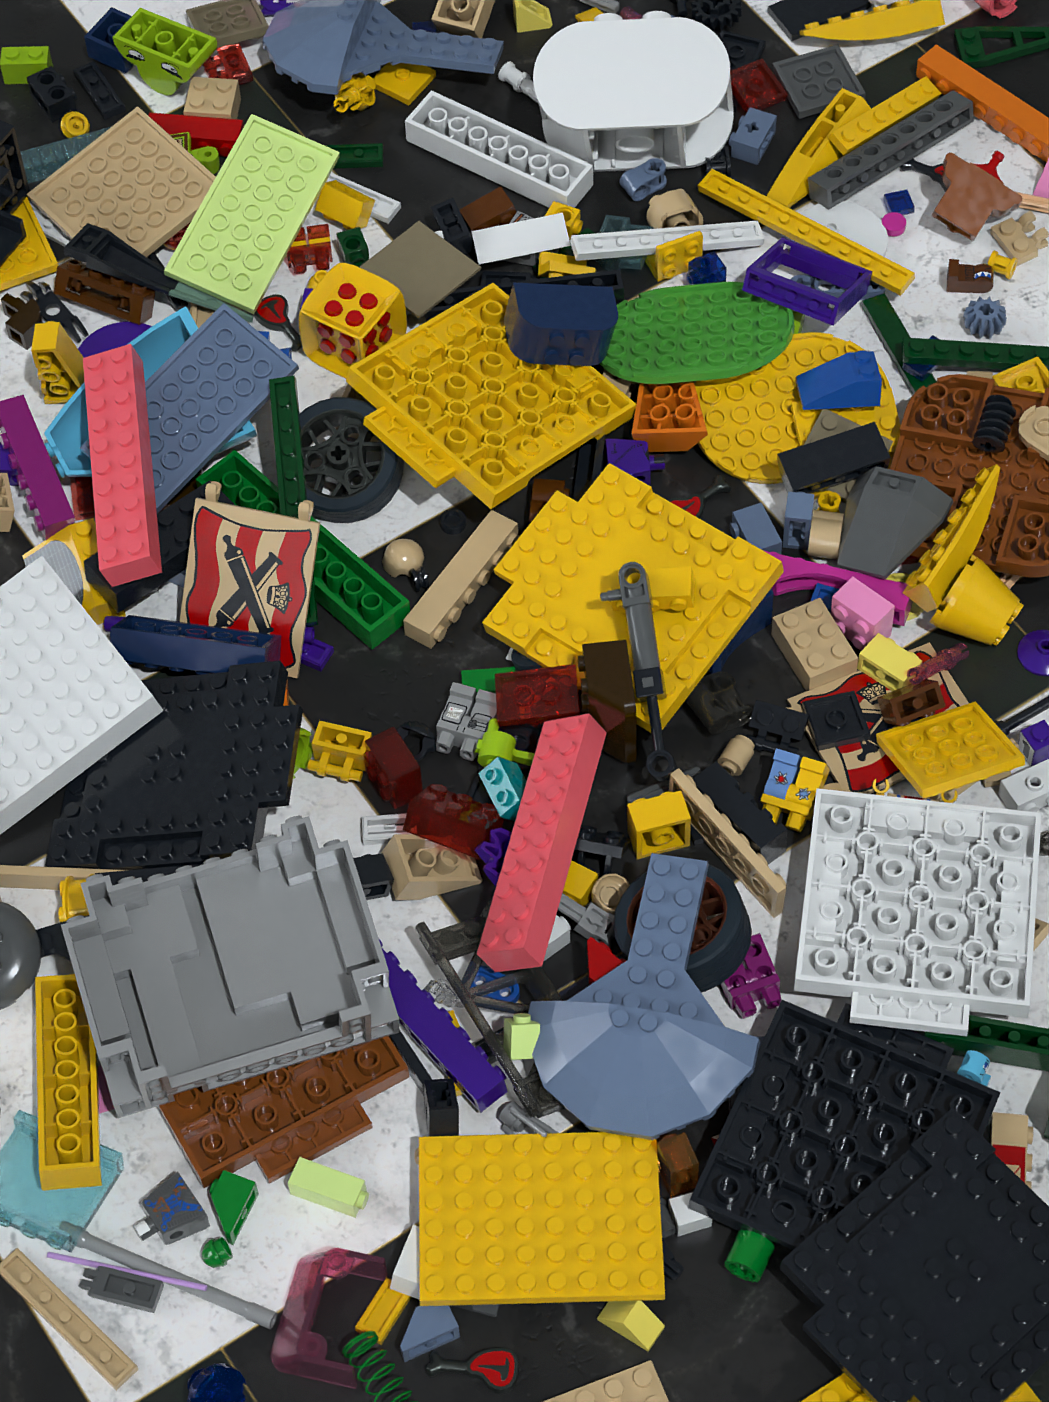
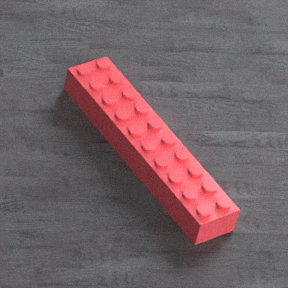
M132 344L83 358L99 571L112 587L162 573L144 367L142 359Z
M590 714L545 721L543 724L477 951V955L494 972L542 967L607 733Z

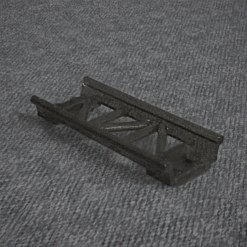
M492 899L487 903L480 916L433 932L429 930L425 922H420L416 925L415 929L420 935L421 943L434 964L440 967L514 1086V1092L530 1118L535 1116L541 1118L565 1109L556 1098L544 1089L535 1062L528 1076L525 1078L521 1077L502 1046L504 1031L495 1034L479 1009L484 1008L511 1014H528L530 1005L482 997L518 983H525L535 1001H564L542 967L518 969L515 973L470 988L483 962L477 955ZM474 952L461 980L449 960Z

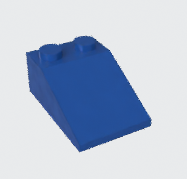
M874 351L848 352L796 376V384L803 410L880 406L882 379Z

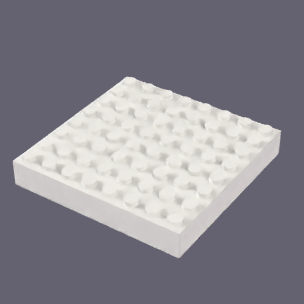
M40 556L0 586L1 835L164 711L43 556Z

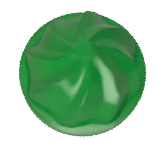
M223 1237L216 1240L214 1238L210 1239L202 1251L204 1263L212 1268L224 1267L227 1265V1261L233 1258L232 1251Z

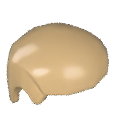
M397 539L387 546L382 564L384 570L394 578L401 574L410 577V569L419 570L425 557L422 548L417 542L409 539Z
M616 873L603 875L593 885L592 902L607 913L615 915V910L621 896L630 886L629 882Z

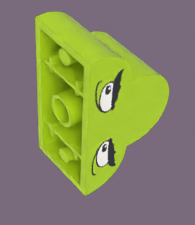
M139 8L113 36L114 44L122 56L137 66L140 76L149 87L163 95L174 94L217 49V39L215 37L143 8Z

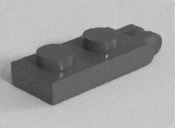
M98 1266L97 1271L86 1268L83 1276L92 1279L93 1282L82 1279L79 1284L80 1288L89 1291L88 1295L92 1298L155 1313L164 1287L163 1281L104 1266Z

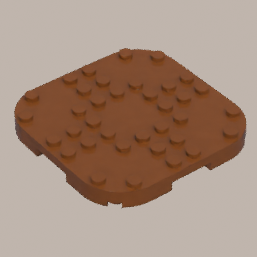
M955 374L939 377L936 383L928 387L923 385L914 393L907 404L899 429L900 437L889 469L924 477L951 497L953 504L943 523L910 554L911 556L921 558L927 550L933 548L935 536L942 529H946L949 524L947 519L956 508L959 509L962 505L961 498L969 488H973L977 483L975 480L976 475L984 467L987 469L997 464L1000 467L995 496L987 522L972 555L980 558L992 571L1023 577L1049 576V461L1041 457L1031 447H1027L1019 439L1018 433L1019 419L1024 411L1036 405V408L1041 406L1049 407V388L1045 389V393L996 386L995 379ZM991 395H1004L1009 398L1016 410L1013 425L1010 427L1011 432L1008 435V441L1005 443V449L1001 453L981 451L972 444L985 401Z

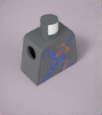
M176 1172L142 1201L141 1204L147 1218L133 1226L141 1241L158 1233L163 1243L169 1245L210 1227L207 1214L179 1172Z

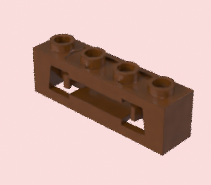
M70 259L57 266L54 294L138 325L152 318L155 290L87 268L81 261Z

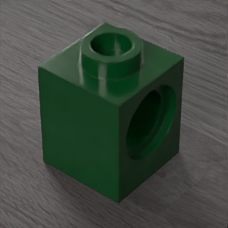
M360 227L336 233L338 250L343 263L360 267L369 260L368 246Z

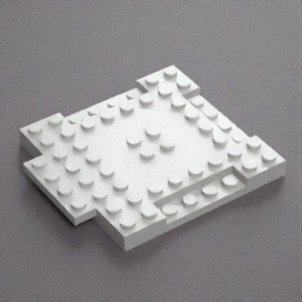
M816 788L794 991L851 997L850 1023L967 1036L969 1011L1028 1018L1031 998L1042 813Z

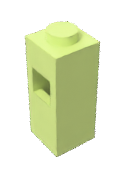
M299 1157L288 1181L291 1195L356 1218L359 1209L363 1210L369 1198L365 1180Z

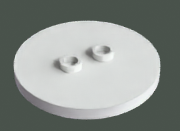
M842 201L831 209H827L821 204H816L801 213V215L885 257L888 244L887 230L883 226L881 219L868 208L853 202Z

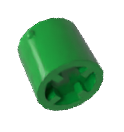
M741 1230L738 1232L728 1254L725 1267L733 1275L743 1280L758 1282L761 1280L774 1251V1245L767 1238L756 1232Z

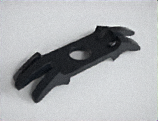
M31 281L26 283L37 297L35 301L38 303L41 316L46 322H60L62 327L77 342H80L81 338L73 324L84 337L89 336L76 315L74 316L51 290L50 285L45 282H38V285ZM23 291L20 294L27 301L33 298L32 293L28 291ZM57 306L60 308V312L56 315H48L46 313L49 307Z

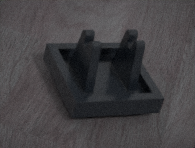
M581 825L575 845V850H579L577 863L582 866L585 865L587 852L605 855L603 875L611 874L614 857L620 859L629 849L631 838L624 837L622 832L610 830L606 834L597 832L596 827Z

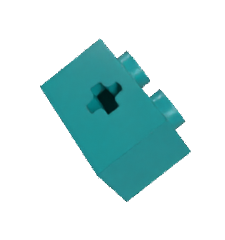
M497 757L478 774L499 816L515 821L527 781L517 763Z

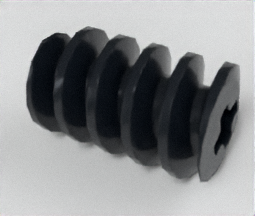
M991 395L987 397L972 441L974 447L981 451L992 453L1004 451L1005 443L1008 441V435L1011 432L1010 427L1014 422L1013 418L1016 416V410L1009 398L1004 395Z

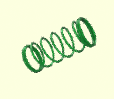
M367 1331L351 1339L343 1348L342 1354L345 1358H349V1365L351 1367L359 1368L357 1378L359 1381L367 1382L365 1392L370 1395H376L374 1402H376L380 1394L386 1393L400 1385L404 1377L400 1376L391 1380L379 1392L371 1393L368 1391L371 1381L391 1372L396 1364L390 1363L385 1365L370 1379H362L360 1377L362 1368L376 1363L387 1353V1350L383 1349L370 1356L362 1365L355 1366L351 1363L352 1358L365 1353L377 1343L379 1337L376 1332ZM373 1336L361 1343L353 1352L347 1353L360 1340ZM383 1353V1354H382L380 1357H378L377 1359H375V1360L369 1362V1361H370L372 1358H374L375 1356H377V1355ZM392 1366V1367H391L389 1370H387L386 1372H384V1373L378 1375V1374H379L380 1372H382L384 1369H386V1368ZM397 1380H400L399 1382H397V1383H396L395 1385H393L392 1387L386 1389V1388H387L389 1385H391L392 1383L396 1382ZM407 1390L399 1394L391 1402H395L397 1399L407 1394L404 1398L397 1402L405 1401L407 1398L411 1396L412 1391Z

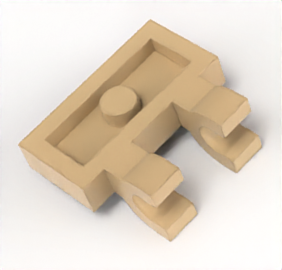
M1031 210L1023 214L1017 222L1011 217L991 227L990 234L1010 259L1013 257L1018 259L1017 266L1038 257V249L1045 248L1049 244L1045 239L1049 237V232L1045 227L1037 230L1031 238L1026 236V232L1035 230V225L1032 222L1036 220V216Z

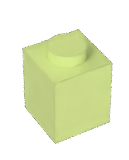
M518 1013L514 1014L513 1018H504L503 1053L511 1060L533 1059L532 1053L540 1034V1024L532 1021L530 1014Z

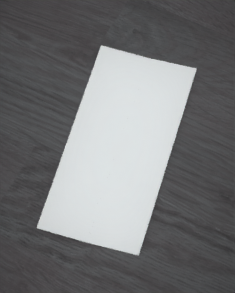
M563 213L471 231L478 264L571 246Z

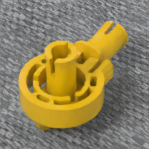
M360 72L352 75L351 80L343 82L338 95H335L334 107L339 104L336 110L338 112H345L350 107L353 111H362L373 105L375 102V78L363 75Z

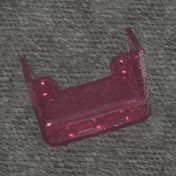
M334 1248L306 1256L298 1262L271 1349V1360L277 1370L356 1389L358 1383L354 1366L325 1360L328 1352L325 1338L318 1333L310 1331L326 1277L340 1279L348 1274H354L385 1281L386 1277L388 1278L385 1258L342 1248Z

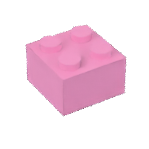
M852 576L832 596L831 616L843 635L857 649L863 650L877 633L886 638L891 636L895 605Z

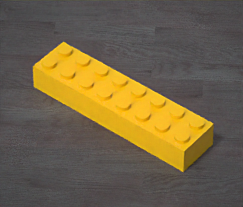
M75 974L35 977L38 1150L41 1189L44 1191L102 1186L97 1051Z

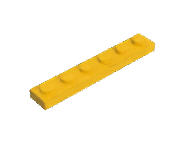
M925 76L833 131L828 139L844 156L937 100L941 92Z

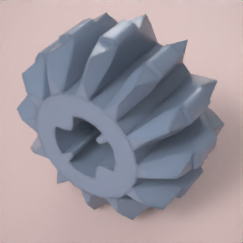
M980 296L977 301L971 300L964 311L965 328L970 329L971 335L979 334L980 339L984 335H987L990 339L994 334L1000 335L1007 320L1005 307L1000 306L999 300L992 301L990 296L987 300H983Z

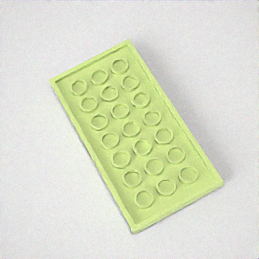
M251 114L164 269V275L254 314L338 161L340 152Z

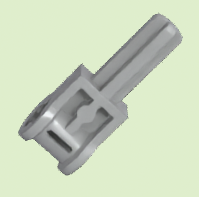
M562 893L558 911L577 922L573 930L587 939L592 937L597 942H604L611 948V941L615 937L613 927L615 915L607 913L592 902L586 909Z

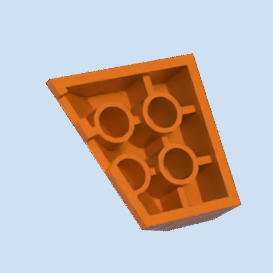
M694 381L668 384H639L631 434L633 440L647 442L648 452L688 451L708 435Z

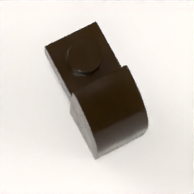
M6 293L1 298L4 314L10 318L5 322L9 339L28 350L32 346L35 324L43 323L39 305L33 298L25 303L21 298H15Z

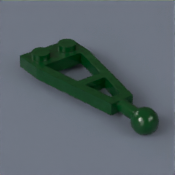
M975 26L954 30L960 60L973 69L988 67L1049 49V27ZM981 38H1012L1015 47L985 55ZM1022 38H1043L1026 44L1022 40Z

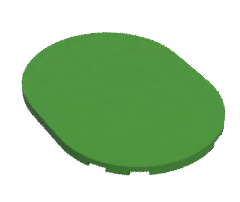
M716 282L649 290L640 293L636 299L629 302L624 300L617 304L618 321L607 356L600 365L621 379L644 384L713 380L742 375L768 364L787 348L795 330L793 311L742 291L744 282Z

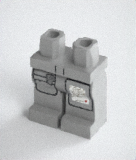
M453 682L447 704L436 725V750L447 754L450 753L453 746L461 747L460 756L463 759L473 761L478 754L475 752L478 739L482 740L483 734L487 732L490 719L497 718L499 720L503 711L502 695L481 689L478 690L476 695V688Z

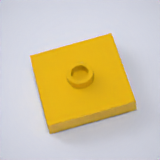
M387 63L374 76L375 89L402 103L410 105L436 77V70L423 65L407 63L392 65Z

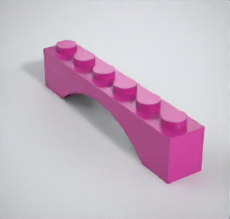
M765 551L782 561L784 569L783 574L771 588L775 596L792 591L815 589L817 583L840 589L853 576L895 605L893 624L905 626L913 601L902 593L907 586L906 583L840 569L828 564L806 561L802 558L789 557L777 552Z

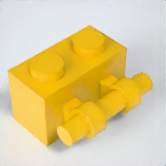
M319 721L311 743L314 760H309L307 770L315 771L317 775L324 777L327 774L340 777L342 781L350 782V780L361 782L363 771H367L374 750L372 732Z

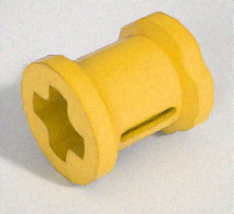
M993 251L987 264L992 266L994 272L1006 275L1007 279H1011L1018 259L1015 257L1010 259L999 255L997 251Z
M829 490L820 493L817 501L819 508L817 510L840 513L838 509L841 504L840 495Z

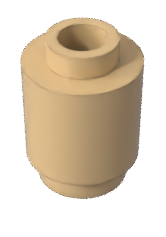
M736 735L727 744L718 759V763L731 776L741 775L754 754V743L746 736Z

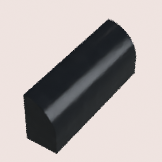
M875 422L777 454L780 475L787 493L805 492L807 494L857 479L875 466L887 469L891 458Z

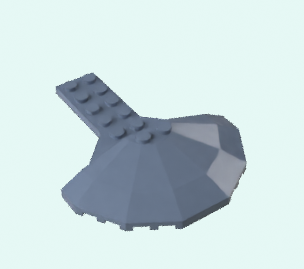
M299 0L275 13L263 37V48L267 50L269 59L275 64V70L278 74L286 73L290 75L293 82L299 83L301 81L307 85V89L311 92L338 95L343 82L351 80L352 75L360 72L366 75L381 70L380 66L387 63L392 65L407 63L494 74L503 51V41L493 38L482 39L469 35L457 36L445 32L432 33L425 30H411L380 3L381 0Z
M651 853L628 960L567 1001H531L528 1014L531 1015L532 1021L540 1024V1034L532 1056L542 1085L550 1095L556 1098L570 1113L575 1115L589 1130L655 1140L667 1132L675 1129L678 1131L686 1128V1125L701 1119L707 1120L712 1118L717 1108L735 1093V1089L746 1077L749 1078L754 1072L760 1044L759 1038L726 1028L686 972L709 868L708 861Z

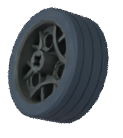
M334 397L318 401L300 413L307 500L314 503L312 514L320 519L333 523H352L367 519L382 510L399 489L403 476L404 460L363 425L364 417L377 410L364 401L350 397ZM329 430L333 435L328 440L319 444L316 438L321 433ZM350 434H359V437L356 441H347V438ZM375 436L380 442H370V440ZM366 452H381V460L366 463ZM314 460H323L319 467H311V463ZM377 471L374 477L370 474L371 472ZM355 476H362L363 480L360 484H351V480ZM316 481L314 489L308 482ZM325 481L337 485L331 495L321 493ZM344 491L348 493V495L342 496Z

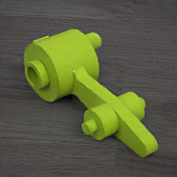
M497 718L490 719L487 732L483 734L482 740L478 739L475 752L479 753L478 763L486 767L494 759L500 757L531 766L535 754L516 750V739L508 733L498 731L500 722Z

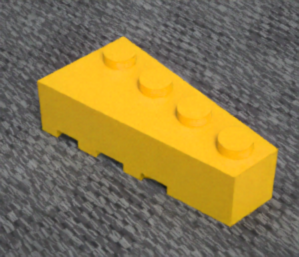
M48 321L35 324L31 351L35 367L38 368L37 375L38 379L41 380L44 403H67L85 382L84 357L60 322Z

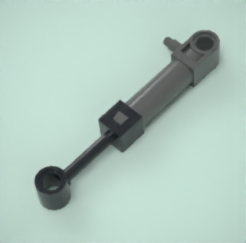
M628 562L619 571L620 589L601 593L600 598L601 601L622 599L631 645L636 697L640 702H647L654 752L648 756L646 766L649 773L656 780L668 781L670 780V774L677 770V764L670 753L665 750L658 700L665 699L667 696L663 671L660 667L653 621L650 582L648 574L641 564ZM632 573L641 574L639 581L634 584L627 582L628 576ZM662 759L669 762L668 768L663 772H657L655 770L656 763Z

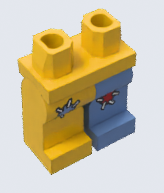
M776 748L772 769L760 800L763 804L762 810L766 808L772 814V820L775 825L777 824L780 812L789 814L785 825L786 828L801 832L806 821L812 820L816 788L823 789L830 769L826 763L807 757H802L801 759L800 755Z

